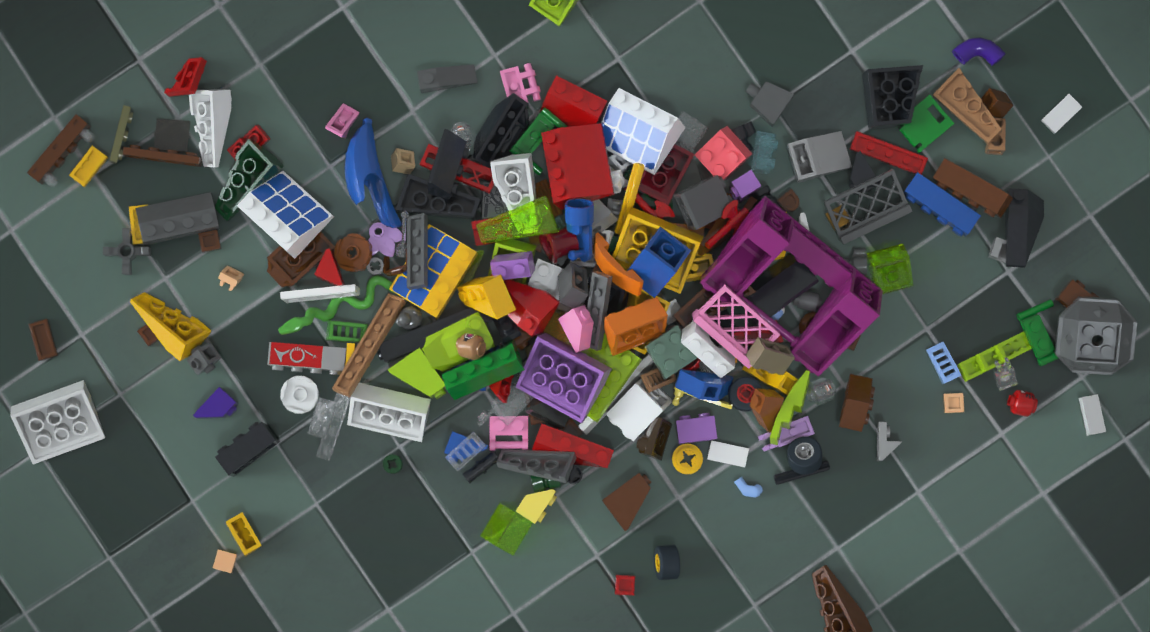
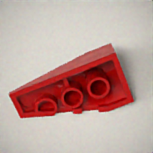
M513 279L503 280L516 309L507 315L530 336L543 333L560 304L559 300L545 290L515 282Z

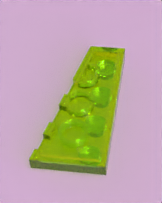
M546 196L476 224L480 240L483 244L559 232Z

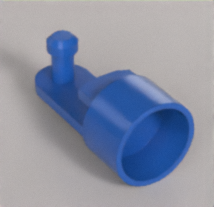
M587 199L568 200L565 202L566 229L568 232L577 235L579 250L569 251L568 258L571 261L579 258L581 261L586 262L592 258L594 202Z

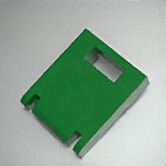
M928 95L914 107L912 122L903 126L899 131L913 147H916L919 143L922 144L917 149V152L920 153L955 123L932 96ZM932 105L944 118L940 124L928 111Z

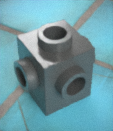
M210 342L202 347L197 346L194 348L187 362L197 375L203 372L208 374L216 368L214 365L221 359V356Z

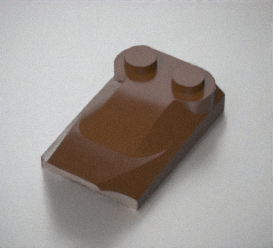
M321 231L295 259L279 246L267 257V272L281 287L294 286L321 261L326 249L330 248L332 251L335 246Z

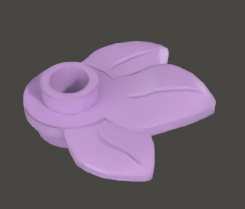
M380 222L374 223L369 229L370 238L368 241L372 244V256L380 251L385 256L393 257L395 253L394 242L404 240L401 231L397 228L386 227ZM378 228L382 229L380 235L375 234V230Z

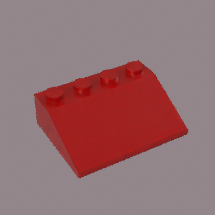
M601 123L561 127L541 133L553 204L560 210L565 209V202L571 199L594 201L615 195Z

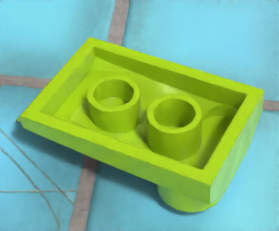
M479 312L426 337V342L422 349L432 369L444 372L469 360L459 356L456 348L457 339L464 333L481 336L486 344V351L495 347L491 334Z

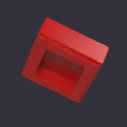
M616 575L615 595L634 596L635 576Z

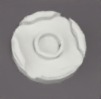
M294 376L284 383L280 397L287 410L295 414H304L310 412L316 406L319 400V390L310 378Z

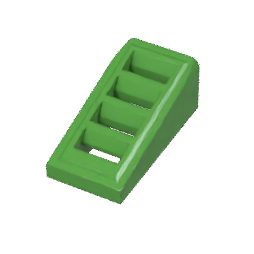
M330 320L327 323L326 341L359 343L367 330L368 324ZM334 326H337L336 336H333ZM342 327H345L344 337H341ZM350 327L353 328L352 338H349ZM357 328H361L360 339L357 338Z

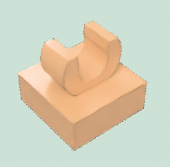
M227 265L218 277L221 280L220 286L228 283L230 284L229 291H232L242 280L244 274Z

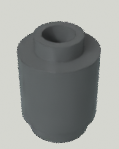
M806 291L793 300V305L799 309L815 312L816 309H820L822 298H819V293Z

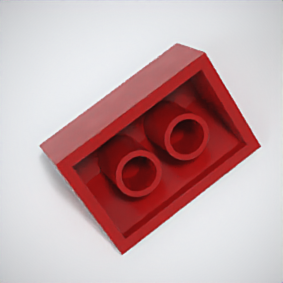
M556 75L547 92L540 112L546 107L568 127L598 124L607 106V100Z

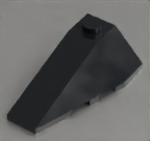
M1009 188L1007 193L1013 200L1005 211L1006 267L1025 268L1044 219V200L1027 189Z

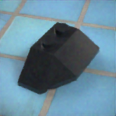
M512 93L493 108L475 137L473 152L475 160L491 168V161L513 155L509 150L529 126V103L515 93Z

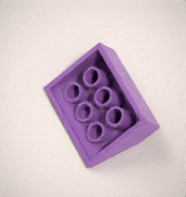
M544 333L537 336L524 366L525 370L522 371L515 387L583 423L603 389L612 368L583 352L575 353L570 345Z

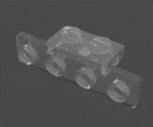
M522 371L518 373V378L520 377ZM518 380L514 384L511 382L507 403H503L496 397L490 404L492 408L488 412L484 410L478 416L479 422L477 424L481 427L494 413L508 426L534 397L515 387Z
M336 393L334 401L319 397L307 434L322 438L316 457L330 461L351 397L349 398L339 393Z

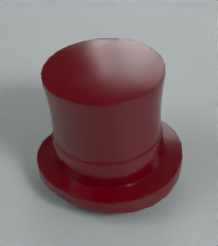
M566 227L554 232L544 229L539 233L540 244L553 265L557 264L558 258L568 255L569 251L579 250L576 235L568 232Z

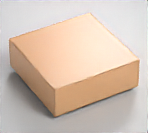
M963 393L943 394L944 413L964 412Z
M218 550L213 568L232 573L237 554Z

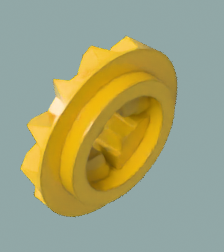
M693 444L678 446L672 455L673 466L682 474L697 472L703 462L700 449ZM683 451L688 456L695 455L691 459L692 467H690V465H688L687 462L680 464V462L684 459Z

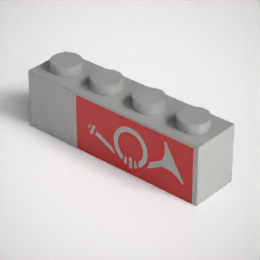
M269 342L267 365L272 366V370L283 371L284 367L291 368L292 372H303V369H310V373L322 374V370L329 371L331 375H340L345 367L347 348Z

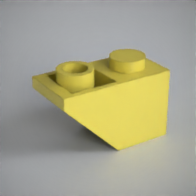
M551 489L526 495L516 512L534 524L537 521L541 523L547 514L544 512L547 505L552 506L557 498L554 495L556 491Z

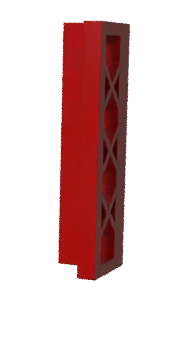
M428 144L420 166L432 170L433 165L426 163L428 157L435 160L438 147ZM463 159L461 163L464 166L463 171L474 175V177L466 179L461 175V177L457 176L456 180L490 194L494 187L491 168L468 159ZM479 178L489 181V186L481 185Z

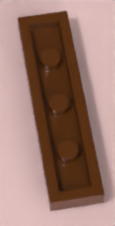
M130 145L123 149V155L128 158L201 167L202 159L197 157L198 154L186 152V155L179 154V151L167 150L166 153L160 152L159 148L154 147L144 150L138 145Z

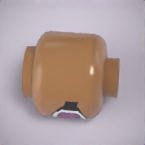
M464 333L457 339L456 348L459 356L477 360L484 355L486 344L481 336Z

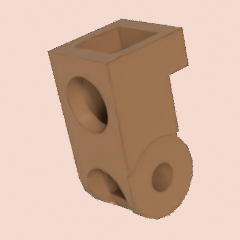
M994 118L1002 132L990 145L986 143L985 154L1003 155L1005 152L1006 121L1005 118Z

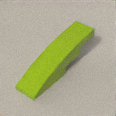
M1023 331L957 364V367L966 382L1032 348Z
M806 370L784 400L775 419L770 435V444L778 445L782 428L790 429L794 411L802 413L810 381V371Z

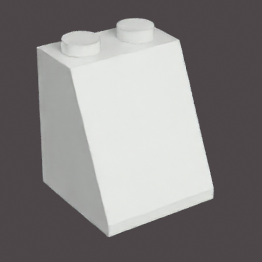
M640 379L606 415L613 425L618 426L622 430L626 438L634 441L672 403V399L661 388L648 393L642 379Z

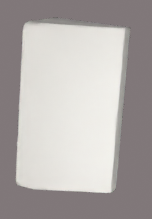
M1098 394L1079 398L1087 436L1106 432Z

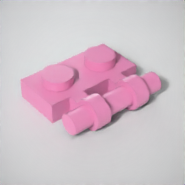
M531 63L524 65L525 72L520 73L518 66L500 71L507 97L515 93L527 103V96L532 95L534 102L541 100V90L537 86L536 73L532 69ZM523 79H528L530 88L524 89Z

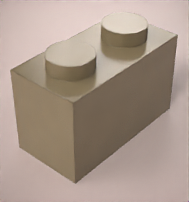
M757 337L746 354L753 368L757 370L763 369L771 374L776 373L780 375L785 373L795 358L788 346Z

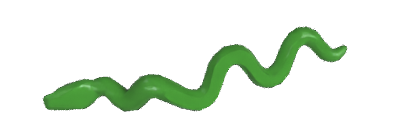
M381 275L373 276L367 282L364 300H359L355 296L332 298L326 310L310 307L304 317L290 319L278 331L281 335L297 332L304 326L311 325L314 317L323 322L330 321L334 318L339 305L343 301H346L358 310H366L374 302L376 285H381L389 290L393 282Z

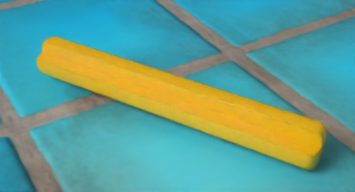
M639 162L633 164L615 227V233L618 235L621 234L628 213L634 206L645 168L644 164Z

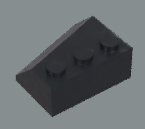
M923 65L867 69L862 74L869 130L887 129L912 122Z

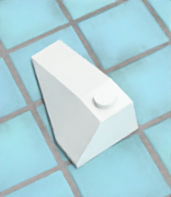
M196 90L195 94H189L191 115H195L197 125L194 128L195 132L199 133L201 140L199 142V149L203 166L219 167L231 113V90Z
M532 154L510 155L491 161L493 182L497 186L519 234L539 233Z

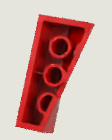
M541 423L532 450L575 452V465L608 468L614 452L613 449Z

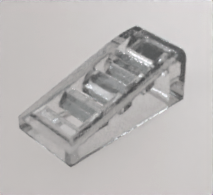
M473 431L445 458L458 472L487 446ZM473 439L479 448L476 449L470 443V440ZM466 444H467V445L471 448V450L473 451L472 454H470V453L465 449L464 446H465ZM461 449L468 458L464 459L458 451ZM454 454L462 462L460 465L452 457Z

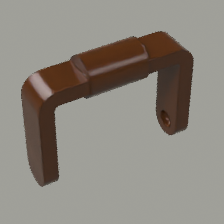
M407 250L406 264L390 269V259L388 256L384 257L383 273L387 276H395L407 271Z

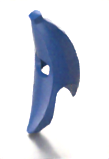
M365 118L363 119L362 126L356 130L347 148L344 168L347 189L351 199L357 205L364 201V185L367 186L381 223L391 228H398L403 223L392 204L380 169L372 120Z

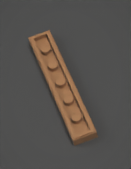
M388 293L332 387L334 392L349 398L351 397L406 304L405 299Z

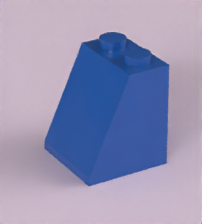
M660 227L627 271L633 269L644 281L642 289L655 298L674 276L691 250Z

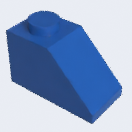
M452 431L444 453L448 455L447 459L458 462V459L463 461L488 450L489 446Z

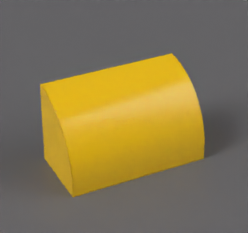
M243 512L226 521L228 529L245 557L262 546Z

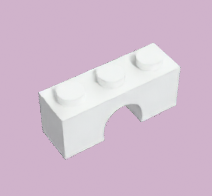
M694 321L682 329L681 343L718 377L722 378L735 368V357L722 345L715 346L709 334Z

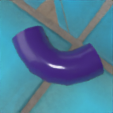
M984 38L968 39L952 50L954 57L963 65L973 57L979 56L984 58L991 66H994L1006 55L998 45Z

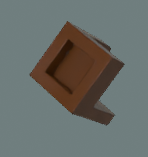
M989 88L981 98L992 116L997 118H1003L1013 107V103L1005 92Z

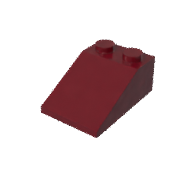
M674 144L655 175L645 170L643 171L638 190L669 205L673 194H675L687 168L694 158V154Z

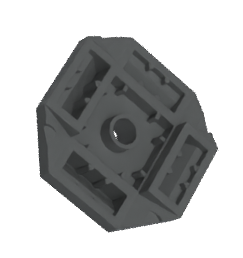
M1079 296L1058 316L1055 354L1072 373L1112 375L1134 360L1137 321L1118 299ZM1095 335L1101 336L1098 342H1092V338Z

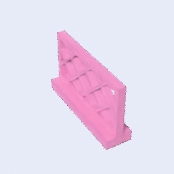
M724 285L699 310L696 309L692 313L693 321L748 369L751 365L746 356L749 351L747 344L754 343L756 339H747V331L758 330V337L761 338V330H770L773 335L770 338H766V340L773 342L780 336L778 330L727 285ZM727 292L731 296V302L720 303V297ZM731 306V315H720V307ZM734 306H743L745 314L734 315ZM709 307H717V315L709 316L705 311ZM745 318V327H734V319ZM747 318H756L758 326L747 327ZM720 319H731V327H721ZM734 331H745V339L736 340L734 338Z

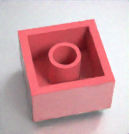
M726 126L720 129L695 156L712 175H718L719 178L722 177L723 180H726L753 153Z

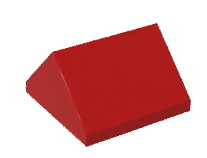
M330 248L326 249L314 275L334 286H343L345 283L337 261L334 258V253Z

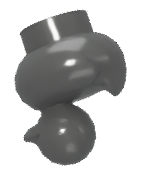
M405 307L399 313L396 324L407 330L415 329L421 324L422 313L416 307Z

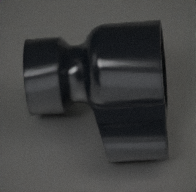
M752 121L732 129V132L752 151L753 147L748 142V138L756 132Z

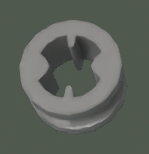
M376 257L371 258L370 263L367 265L368 271L372 275H380L383 272V261ZM380 262V270L375 269L372 271L371 268L373 267L371 264Z

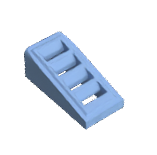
M944 342L926 349L942 384L961 376ZM940 349L943 350L942 353L936 356L933 355V352ZM946 356L947 359L939 363L936 361L937 359ZM949 362L950 366L941 370L940 366ZM952 369L954 373L945 377L944 373Z

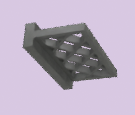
M890 169L823 201L837 232L836 235L843 245L913 212L905 198L894 169ZM891 175L893 179L891 188L882 186L884 178ZM871 184L877 186L873 196L865 194L867 186ZM880 188L889 190L885 201L877 198ZM893 192L899 194L902 200L896 204L889 202ZM852 193L860 195L856 205L847 202ZM863 196L872 199L868 209L860 206ZM836 201L842 202L839 213L832 211L831 203ZM875 201L884 203L882 210L879 212L872 211ZM846 204L855 207L851 217L842 214ZM858 209L867 211L865 218L862 220L854 219ZM840 218L849 219L847 227L840 230L838 225Z

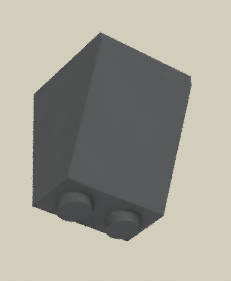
M713 175L673 194L689 230H697L720 218L725 206L733 201L731 196L727 195L724 190L726 185L722 177L719 178L718 175Z

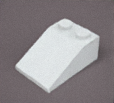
M538 259L535 271L528 285L536 289L545 290L559 300L558 275L564 269ZM561 302L557 307L558 310L566 313L573 309L563 305Z

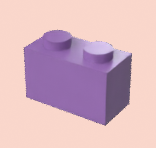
M752 170L731 182L729 193L734 200H738L741 203L761 188V184Z
M532 251L495 255L490 262L492 275L501 274L503 280L531 277L535 271Z
M710 413L698 414L699 418L692 419L690 415L680 416L679 420L675 421L678 444L717 440L715 417L710 416Z

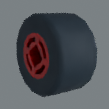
M752 377L738 378L731 384L728 397L730 403L735 409L740 411H751V398L755 388L763 389L761 384Z

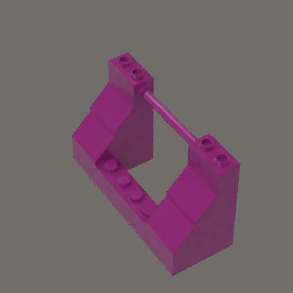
M766 196L748 213L718 258L702 274L700 281L705 290L711 291L714 294L724 285H727L778 330L783 338L790 342V351L795 357L794 360L801 362L810 373H815L818 377L880 316L883 293L880 287ZM783 250L789 251L799 263H804L814 275H819L824 279V282L829 287H834L806 330L799 337L793 336L743 296V292ZM725 292L720 297V301L731 302V296Z

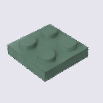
M675 325L644 346L664 379H667L697 359L681 343L682 332L678 325Z

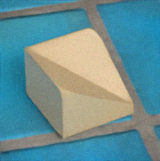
M396 148L391 155L392 171L411 174L415 168L414 152Z

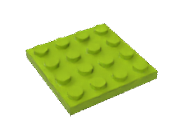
M605 333L601 350L596 351L589 348L581 351L612 368L603 389L587 415L597 423L642 361L641 358L629 350L613 356ZM566 336L563 342L572 347L568 337Z

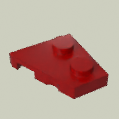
M202 57L188 59L182 70L175 76L177 82L171 89L166 88L164 93L169 97L195 94L207 61Z

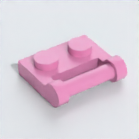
M490 416V451H496V449L528 450V416ZM522 435V441H496V436Z

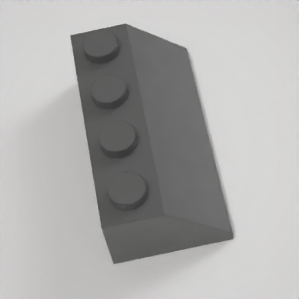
M211 192L135 208L143 245L219 230Z

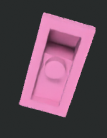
M343 103L328 122L325 129L342 138H346L349 128L358 118L359 112Z

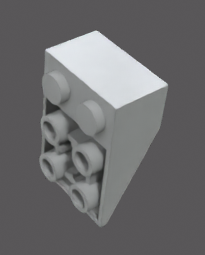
M842 131L788 143L786 147L797 183L852 168Z

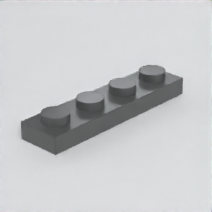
M425 213L407 216V288L409 290L428 287V215Z
M599 271L592 272L587 310L590 312L594 322L590 348L596 351L602 349L604 321L607 316L612 276Z

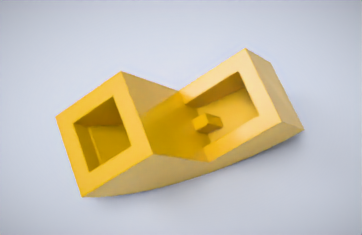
M746 366L742 368V370L787 396L798 381L797 378L787 371L780 375L776 373L771 374L763 369L757 370L752 366L749 369Z

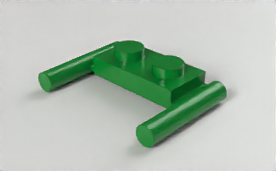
M544 107L509 152L513 155L532 154L542 142L541 133L550 131L554 125L558 128L568 126ZM533 162L534 172L540 175L543 169Z
M1051 299L1016 314L1040 367L1059 359L1054 352L1055 348L1040 315H1037V313L1054 306Z

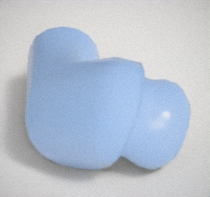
M742 477L734 482L744 496L755 498L763 492L761 485H747Z

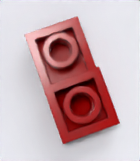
M255 125L244 137L239 138L227 149L235 161L237 152L248 139L261 146H264L270 140L260 125Z

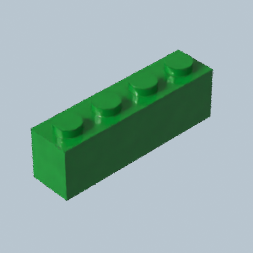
M515 339L492 353L443 373L442 377L446 390L456 400L525 369Z

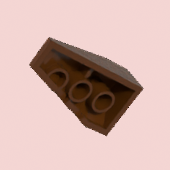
M827 565L822 566L812 574L816 596L820 599L822 606L820 614L824 616L826 624L824 632L873 631L865 613Z

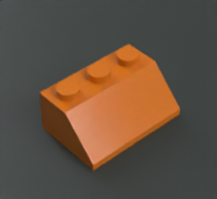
M657 297L644 300L635 306H628L620 312H613L605 317L604 330L613 356L653 341L665 333L668 315Z

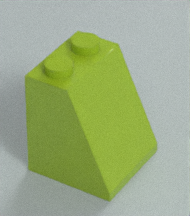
M420 347L388 369L394 377L432 399L434 397L439 399L447 393L444 381L437 371L431 368L426 355Z

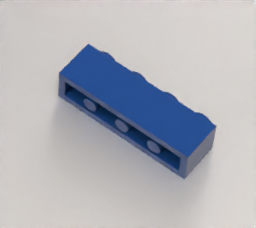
M918 172L903 192L907 201L912 204L917 203L921 206L920 209L928 215L932 213L937 217L936 220L944 226L948 224L953 228L952 231L961 237L962 235L966 237L981 217L977 212Z

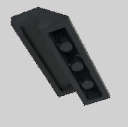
M790 253L755 279L750 286L756 292L746 298L769 317H772L817 284L819 280L809 270V267L804 263H799L794 255ZM749 318L756 326H758V320L756 318Z

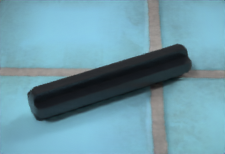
M825 460L822 461L820 468L814 473L805 475L790 470L774 475V481L776 485L828 471L830 470V465Z

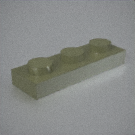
M123 105L109 160L110 163L117 164V160H122L123 149H121L122 141L126 142L129 131L125 130L127 123L131 124L133 112H130L131 107Z

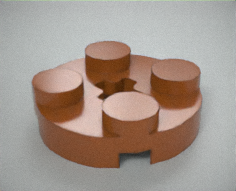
M348 234L336 243L334 258L343 270L348 272L363 271L371 261L372 244L359 234ZM356 248L357 254L352 258L349 252Z

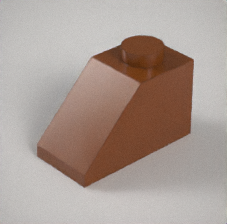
M755 388L750 408L759 425L771 433L784 397L772 389Z

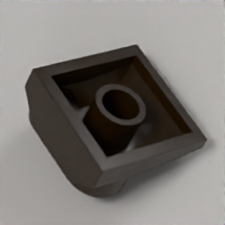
M660 417L655 419L647 428L646 433L639 437L637 441L639 453L662 461L672 423Z

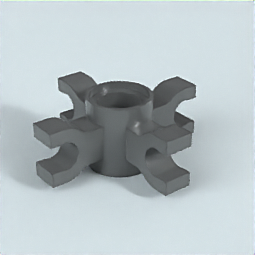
M122 228V243L118 247H103V255L119 256L122 258V274L132 275V260L136 256H151V248L133 246L131 229ZM126 247L131 248L129 256H123V250Z

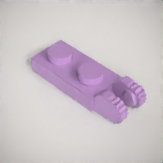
M806 416L791 422L790 429L782 428L778 445H765L762 448L763 451L790 444L793 440L802 436L808 437L815 434L809 417ZM768 432L758 436L759 441L768 439L771 433Z

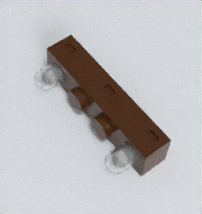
M76 114L27 173L42 185L45 182L51 187L56 186L58 178L52 173L56 168H60L65 163L64 158L69 153L71 154L76 150L80 139L82 138L87 143L94 141L95 135L89 130L91 126Z

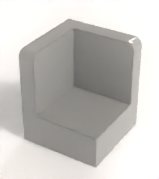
M996 237L993 240L988 258L1006 263V240Z

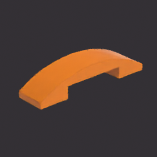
M595 233L592 251L601 271L612 276V282L623 290L636 296L641 295L644 281L633 269L625 271L608 252L609 243L599 233Z

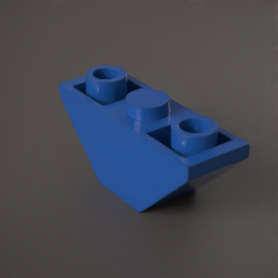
M680 369L675 387L700 400L717 402L728 395L733 376L725 375L720 378L714 373Z

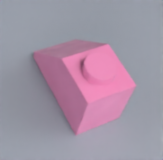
M583 305L573 308L558 319L575 353L589 349L594 322L590 312Z

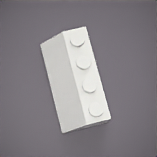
M358 383L351 395L347 425L422 442L431 399Z

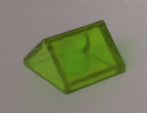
M499 503L480 536L514 556L533 522Z

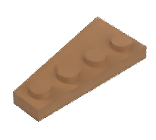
M960 68L933 94L937 101L988 145L1002 132V129Z

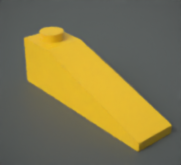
M145 292L132 298L130 301L165 349L179 361L192 355L191 351L200 346L211 333V330L193 316L189 318L181 314V310L177 308L173 310L165 306V302Z

